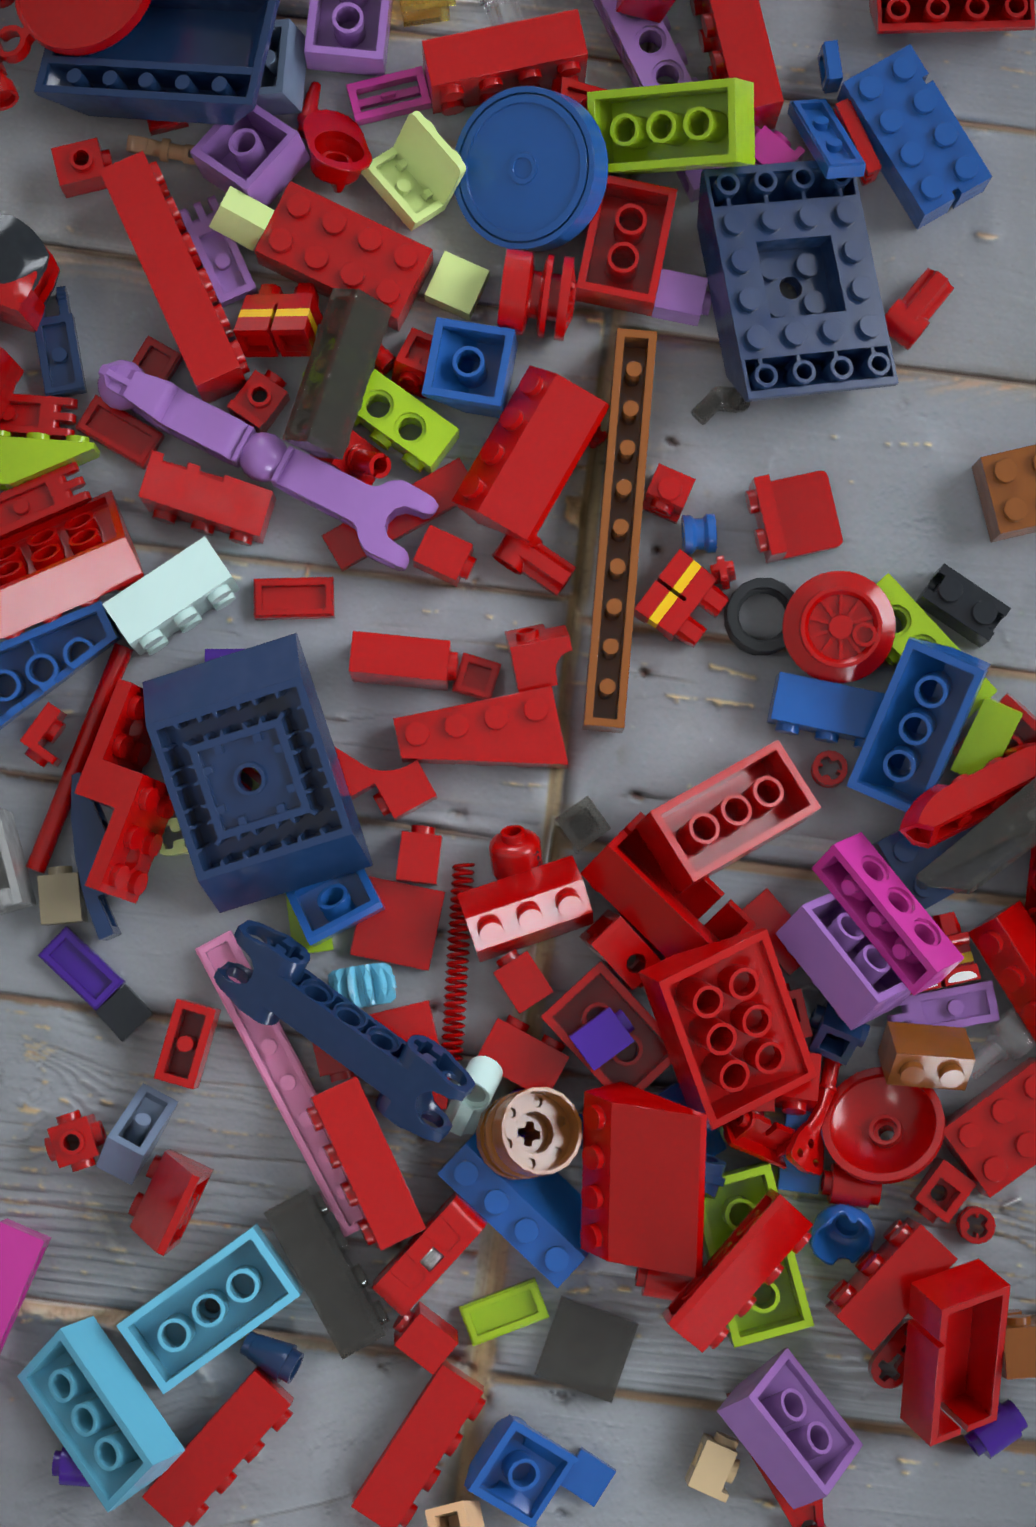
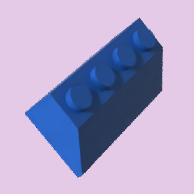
M909 637L846 786L907 812L912 803L921 794L939 784L991 664L952 647Z
M476 1131L438 1170L437 1174L557 1289L588 1256L589 1252L581 1249V1194L558 1172L520 1180H510L497 1175L484 1163L477 1148Z

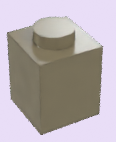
M72 866L49 867L48 875L37 876L41 925L51 926L88 922L87 906L78 872H73Z

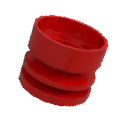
M507 248L497 326L515 329L516 335L522 336L528 318L536 319L538 338H544L546 322L553 321L556 322L554 340L564 341V335L573 319L578 281L574 267L575 257H564L562 274L553 273L554 254L548 255L543 271L535 270L534 254L532 251Z

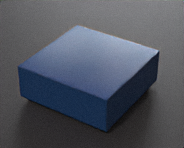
M838 40L825 41L818 55L821 85L824 94L838 92L843 80Z
M581 1447L576 1454L579 1458L578 1462L572 1466L561 1486L594 1507L615 1475L616 1469Z

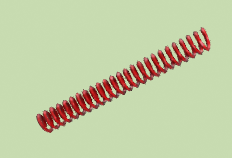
M474 863L455 864L452 866L453 870L459 871L451 875L454 879H458L451 882L452 886L458 887L450 891L453 895L473 889L472 886L463 885V883H473L474 879L463 877V875H473L475 872L463 867H474ZM454 896L450 898V901L457 904L451 905L449 908L456 912L450 913L449 917L455 920L448 923L451 927H455L448 930V933L454 936L447 939L448 942L454 944L449 945L447 949L454 953H448L446 956L455 961H448L446 965L456 969H448L445 973L456 977L445 979L447 983L455 985L444 987L446 991L454 993L444 995L445 999L453 1001L443 1004L445 1007L452 1009L443 1011L444 1015L451 1017L442 1020L444 1023L451 1025L442 1027V1030L452 1034H443L441 1036L444 1040L454 1042H443L441 1046L453 1049L447 1051L451 1053L456 1061H462L463 1057L456 1053H462L464 1049L455 1045H462L464 1041L454 1037L465 1035L463 1031L455 1029L465 1027L464 1023L456 1021L466 1019L464 1015L457 1013L467 1010L465 1007L458 1005L467 1002L459 997L466 996L468 993L464 990H459V988H466L468 985L458 980H466L469 977L457 972H467L469 968L457 964H467L469 960L457 956H467L470 954L469 951L458 948L469 947L470 944L468 942L459 940H467L471 936L459 933L469 931L468 926L460 925L466 924L465 917H461L464 914L458 897Z

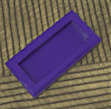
M65 926L38 955L95 1011L107 1002L126 982L68 926Z

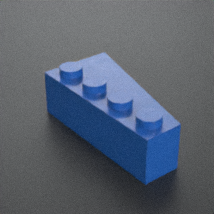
M100 600L52 622L24 632L15 638L0 642V730L122 639L115 622L102 605L105 603L104 601Z

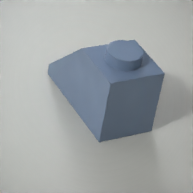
M143 1083L107 1136L96 1167L132 1185L150 1158L178 1105V1101Z

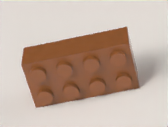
M1036 444L980 457L972 466V471L990 542L1035 533Z

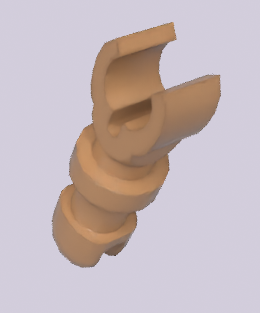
M128 135L126 151L136 154L143 151L145 156L159 157L161 162L168 163L169 159L183 161L184 164L196 165L194 159L190 158V151L195 145L174 144L169 138H162V141H157L146 137Z

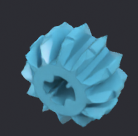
M381 962L333 970L328 975L329 986L359 1008L391 1003L396 998L395 988L397 986L395 975H393L392 968L387 963Z

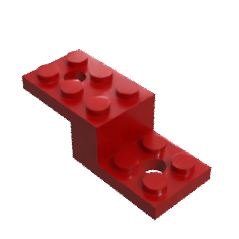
M118 679L74 793L114 809L85 886L136 904L139 896L146 889L148 872L154 857L161 850L164 830L168 820L174 815L175 811L166 784L141 773L143 767L149 762L152 752V743L145 723L143 688L134 683Z

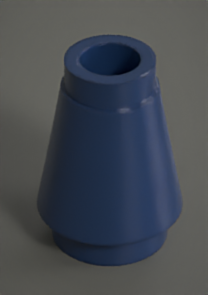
M253 1331L247 1335L240 1349V1354L246 1356L247 1359L277 1383L282 1380L289 1384L297 1374L304 1358V1353L297 1350V1345L257 1334Z

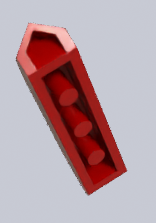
M1036 742L1005 750V758L996 757L989 761L983 769L971 775L965 773L958 776L950 785L937 784L921 794L909 807L903 817L899 831L912 845L930 848L1036 795Z

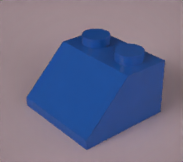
M436 317L422 396L465 413L500 418L507 405L518 348L515 329Z

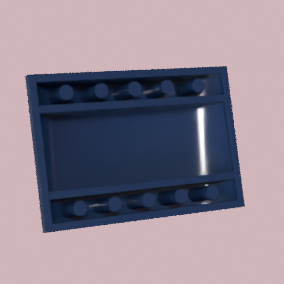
M151 0L147 11L135 28L119 42L102 51L88 55L69 56L44 48L34 92L40 97L94 117L234 125L255 109L280 0Z

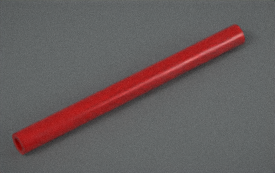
M117 643L113 646L25 866L27 868L45 874L71 809L72 775L78 772L82 773L117 681L123 678L133 650Z

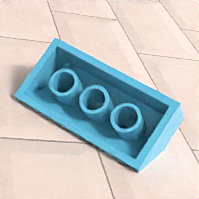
M94 1316L60 1328L17 1376L107 1512L117 1508L162 1475L185 1451Z

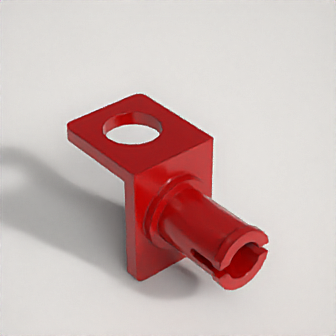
M334 424L326 426L310 453L311 456L371 486L376 478L386 477L391 469L389 456H386L352 429ZM337 436L333 447L324 453L328 441L332 437Z

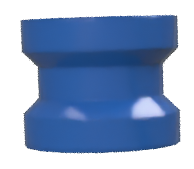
M714 513L705 514L703 518L682 515V549L687 555H692L696 550H704L708 554L716 553L717 529Z

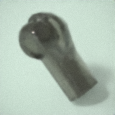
M716 386L711 389L690 413L700 424L705 425L717 412L737 413L746 411L751 401L746 402L735 387Z

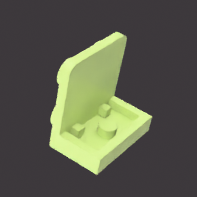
M414 111L408 115L394 146L372 159L373 161L369 168L362 170L361 174L409 230L413 231L446 209L466 172V166L458 152L453 150L439 135L432 122L427 120L419 111Z

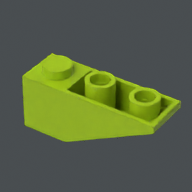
M0 430V491L9 490L72 462H77L78 466L99 458L100 450L94 442H90V438L85 436L67 435L66 440H51V436L45 433L28 432L26 433V438L11 437L10 432Z

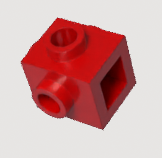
M80 1110L56 1117L58 1125L48 1128L49 1137L44 1139L50 1160L52 1162L57 1160L59 1168L71 1165L72 1172L96 1165L94 1157L101 1154L107 1138L101 1120L96 1121L94 1114L82 1117ZM70 1134H74L79 1138L80 1144L76 1150H71L67 1138Z

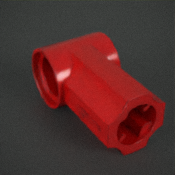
M927 268L912 285L902 300L899 298L885 314L889 336L907 351L930 324L929 319L954 290L948 278L939 271Z
M506 534L492 553V557L505 568L518 575L524 574L556 597L564 589L576 570L574 565L544 546L543 541L537 535L532 543H528Z

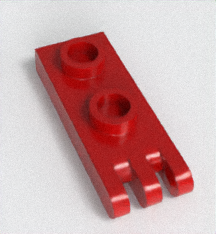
M12 393L9 400L11 404L7 405L0 422V430L8 431L14 437H26L28 432H39L50 435V439L66 440V436L75 435V431L68 428H60V425H75L77 416L72 413H62L61 410H77L78 400L68 397Z
M77 462L64 465L0 493V540L92 500L89 491L76 495L72 493L86 485L82 476L69 481L66 479L80 471Z

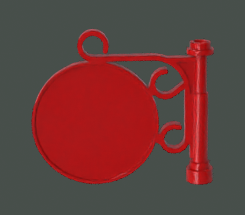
M0 0V8L2 9L9 7L15 2L18 17L24 26L21 28L17 25H8L0 30V38L4 42L20 37L18 46L9 52L4 51L0 41V111L10 109L19 100V95L13 81L6 76L8 74L3 61L9 64L23 61L30 53L31 46L35 40L46 49L62 55L81 56L102 51L119 42L135 28L147 11L151 0Z

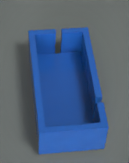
M911 44L844 81L837 96V101L840 102L847 98L851 100L882 166L880 171L918 230L947 213L950 206L954 209L982 193L993 176L934 81L925 83L929 73Z

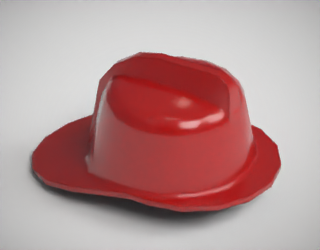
M327 109L315 110L306 116L303 121V133L310 151L311 171L316 178L331 184L335 193H341L345 185L354 183L359 178L362 170L369 168L373 161L364 134L355 121L338 111Z

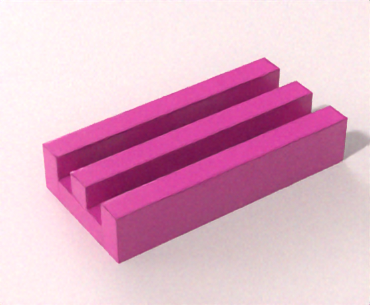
M422 66L346 84L354 120L359 126L432 108ZM414 81L418 83L417 86L397 91L393 90L360 100L357 98V95ZM420 95H421L420 98H416V99H412V100H408V101H404V102H400V103H396V104H392V105H388V106H383V107H379V108H375V109H371V110H367V111L361 112L362 109H367V108H371V107H375V106H379V105H383V104H387V103H391V102H395V101H399V100H403V99H408V98H412V97H416V96H420Z

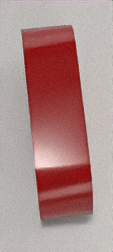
M913 1317L903 1319L891 1331L869 1360L868 1371L870 1377L883 1388L893 1389L903 1383L905 1351L903 1353L901 1349L906 1344L907 1336L904 1333L907 1330L908 1320H911ZM897 1354L901 1355L893 1366L897 1374L893 1378L885 1375L881 1379L879 1376L882 1370L878 1366L882 1360L889 1363Z

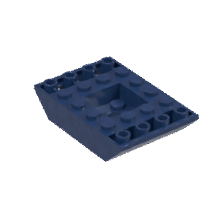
M815 160L703 169L700 178L697 230L726 377L746 402L896 386L899 382L857 178L826 179ZM786 282L791 284L797 292L796 299L784 297L779 289L780 283Z
M297 633L142 682L146 728L197 880L219 913L373 866ZM252 767L260 773L261 785L258 789L251 790L242 784L240 775L244 768Z

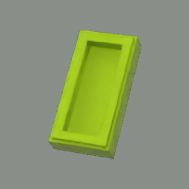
M985 696L950 770L960 775L965 773L971 775L983 769L992 759L1002 757L1023 713Z
M535 1277L459 1306L473 1346L549 1318Z

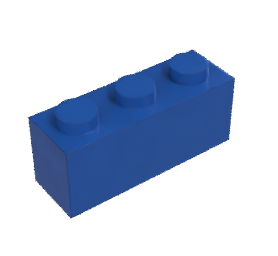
M779 672L775 678L767 723L776 725L775 731L783 734L799 735V730L815 733L814 739L822 742L837 744L839 738L854 741V748L862 750L885 693Z

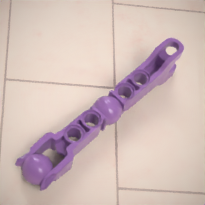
M118 360L109 364H103L99 369L98 393L103 402L111 408L118 410L130 409L159 431L166 432L238 469L241 467L244 474L252 480L259 482L271 481L275 488L355 529L361 548L370 559L396 571L406 570L410 562L408 553L405 548L396 544L388 537V525L396 516L405 513L422 519L431 518L439 507L431 495L403 480L388 481L380 486L366 484L303 451L297 450L292 446L287 448L285 442L275 434L268 432L256 433L255 428L187 393L175 384L145 374L143 369L134 362Z

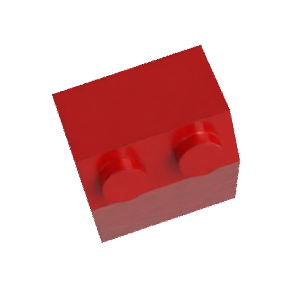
M171 1149L166 1150L163 1156L156 1154L146 1173V1177L152 1180L145 1194L137 1193L128 1214L134 1217L130 1228L156 1253L162 1256L166 1255L180 1243L214 1169Z

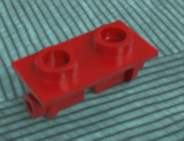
M753 1111L722 1125L724 1139L733 1149L743 1151L763 1162L771 1163L782 1169L787 1168L783 1155L786 1154L795 1129L778 1122L771 1124L769 1118Z

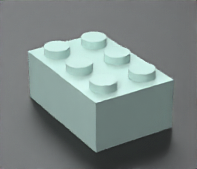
M204 536L102 605L129 645L140 656L145 652L153 655L167 646L169 643L167 638L177 631L181 630L182 633H185L202 622L200 616L213 607L218 611L232 603L236 599L234 593L240 589Z

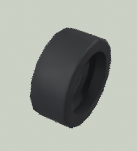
M755 578L744 582L732 593L724 610V627L729 639L740 650L751 655L768 656L786 647L783 632L781 631L776 637L768 640H758L749 636L742 629L739 621L741 606L753 595L768 594L775 597L785 610L794 592L785 583L773 578Z

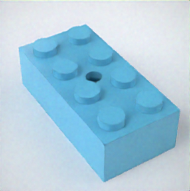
M256 1223L128 1315L116 1326L161 1392L165 1394L298 1298L304 1289L258 1223ZM212 1298L216 1300L220 1305V1310L216 1313L209 1312L205 1305L207 1299Z

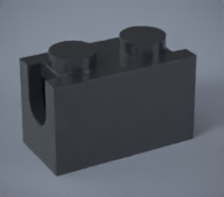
M945 563L934 573L915 601L924 611L979 648L990 641L994 635V629L1011 609Z

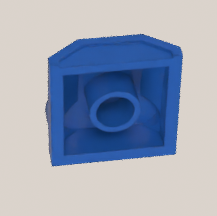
M509 1414L494 1425L472 1459L464 1486L469 1492L525 1525L536 1527V1522L579 1458L528 1426L522 1418Z

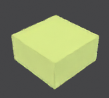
M230 186L209 227L253 251L275 210Z
M444 251L425 292V302L470 321L490 278V270Z

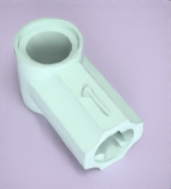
M476 1056L469 1061L465 1070L470 1074L476 1085L471 1094L462 1102L451 1100L445 1112L453 1125L450 1132L460 1137L464 1134L473 1135L475 1133L481 1114L490 1104L502 1080V1067L490 1057Z

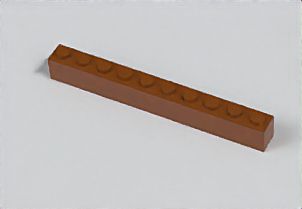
M617 328L615 338L582 730L622 733L625 728L657 341L656 331Z

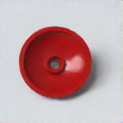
M882 1067L862 1070L844 1080L837 1087V1093L833 1096L822 1125V1136L825 1146L837 1166L855 1179L871 1184H892L917 1175L936 1157L945 1135V1115L942 1104L934 1089L887 1085ZM885 1131H892L894 1133L893 1137L889 1140L880 1138Z

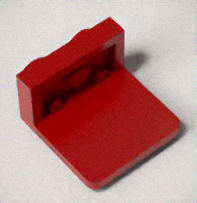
M820 470L774 481L770 480L769 474L753 478L749 485V490L745 491L748 511L750 514H755L758 529L754 530L756 546L759 553L764 552L766 564L835 549L842 544L843 537L826 472Z

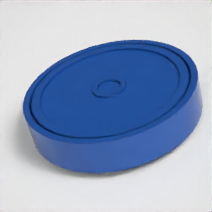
M520 86L506 89L493 95L483 102L467 120L455 147V151L461 156L466 166V172L455 190L460 210L470 226L479 235L501 247L539 252L564 245L580 234L590 223L602 202L606 190L608 155L599 126L591 114L576 100L545 88Z

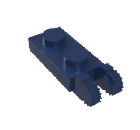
M66 286L56 287V301L59 306L60 315L47 317L46 304L37 332H35L45 395L67 397L87 393L75 317L71 313Z

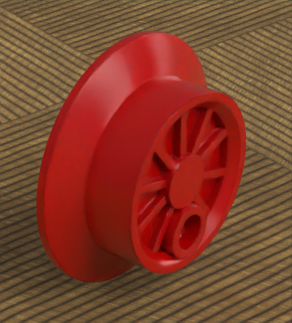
M830 571L812 577L794 592L784 612L782 632L787 651L801 670L819 680L833 683H849L868 676L884 662L894 642L896 622L892 605L886 594L877 584L865 576L854 572Z

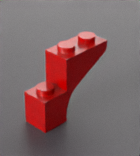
M335 747L351 799L353 800L377 787L379 792L373 795V798L384 817L391 813L395 821L437 799V794L418 760L395 770H375L363 765Z

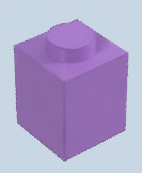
M662 269L651 317L698 326L701 315H709L712 302L710 292L706 291L708 279L706 277Z

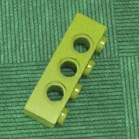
M329 337L302 374L304 385L307 386L305 392L311 398L322 405L326 401L330 402L339 409L337 415L342 420L355 428L358 424L365 427L371 432L369 438L387 451L390 447H393L403 455L401 458L402 462L417 473H421L422 470L429 474L434 472L459 439V429L331 337ZM344 379H351L358 384L356 390L348 395L340 394L336 387ZM375 402H384L390 407L389 412L380 418L371 416L368 413V409ZM406 425L418 426L422 433L416 440L408 441L400 436V431Z
M889 573L877 583L889 599L894 615L899 618L902 626L901 631L895 633L892 648L885 659L886 662L892 666L898 665L909 637L960 650ZM986 677L968 718L981 707L985 696L991 698L998 691Z

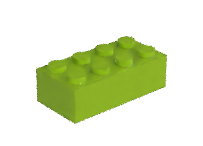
M726 78L587 92L588 112L599 126L607 148L608 175L624 176L755 165L754 82L738 78Z
M762 1161L725 1171L722 1176L726 1178L724 1187L719 1186L715 1199L705 1197L703 1244L708 1260L770 1188L778 1192L770 1163ZM790 1251L781 1262L784 1269L778 1278L769 1286L763 1283L753 1294L757 1300L752 1308L741 1318L736 1314L726 1325V1328L729 1329V1341L734 1348L814 1326L793 1251Z

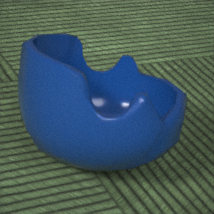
M836 1204L825 1208L817 1215L811 1231L812 1237L809 1244L814 1256L827 1265H834L841 1258L855 1263L864 1253L872 1248L876 1231L868 1214L863 1210L850 1205Z

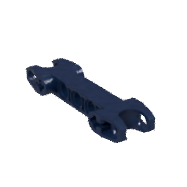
M247 920L237 927L234 937L237 944L251 958L253 970L239 963L228 961L224 966L217 969L214 979L219 988L239 1010L256 1022L264 1025H275L281 1019L380 1092L375 1100L376 1108L384 1117L398 1127L437 1143L448 1135L453 1125L446 1113L435 1103L432 1091L451 1100L462 1102L471 1094L476 1085L470 1074L456 1061L449 1051L426 1036L413 1035L407 1042L308 971L306 969L310 961L308 950L289 935L252 920ZM251 935H255V936L259 937V938L262 939L264 942H262V941H260V940H258V939L252 937ZM228 976L236 978L241 983L239 984L232 981ZM448 1078L454 1079L461 1086L452 1083ZM422 1118L432 1122L438 1128L428 1125Z

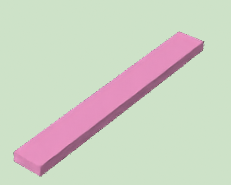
M232 930L201 945L195 951L345 1237L360 1230L357 1221L364 1218L358 1205L352 1208L349 1206L340 1186L341 1183L346 1181L341 1167L332 1169L323 1149V1146L329 1144L323 1129L315 1131L306 1112V1109L312 1106L310 1098L317 1095L310 1078L280 1021L275 1025H264L256 1022L237 1008L231 999L219 988L214 979L217 969L224 966L228 961L239 963L252 969L241 947L237 944ZM228 976L232 981L239 984L241 983L236 978Z

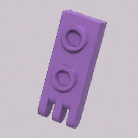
M213 195L207 198L208 205L213 211L212 213L206 215L200 201L193 204L198 219L191 221L190 213L186 208L180 209L179 212L186 230L189 232L201 263L213 285L218 301L222 307H225L245 298L246 295H253L258 291L236 242L209 227L219 207L217 199Z
M992 980L921 992L914 996L910 994L900 1004L902 1013L887 1015V1021L890 1022L904 1021V1023L949 1027H967L1000 1020Z

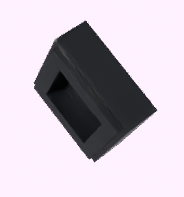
M127 984L95 1012L122 1042L126 1041L154 1015Z

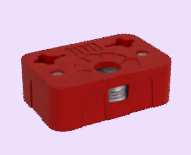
M454 1192L425 1223L427 1229L415 1234L373 1280L372 1289L403 1317L487 1225V1221L459 1194Z

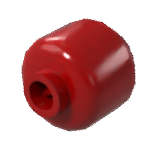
M510 825L503 828L489 843L492 873L497 880L521 874L543 865L540 838L535 832L524 829L520 825Z

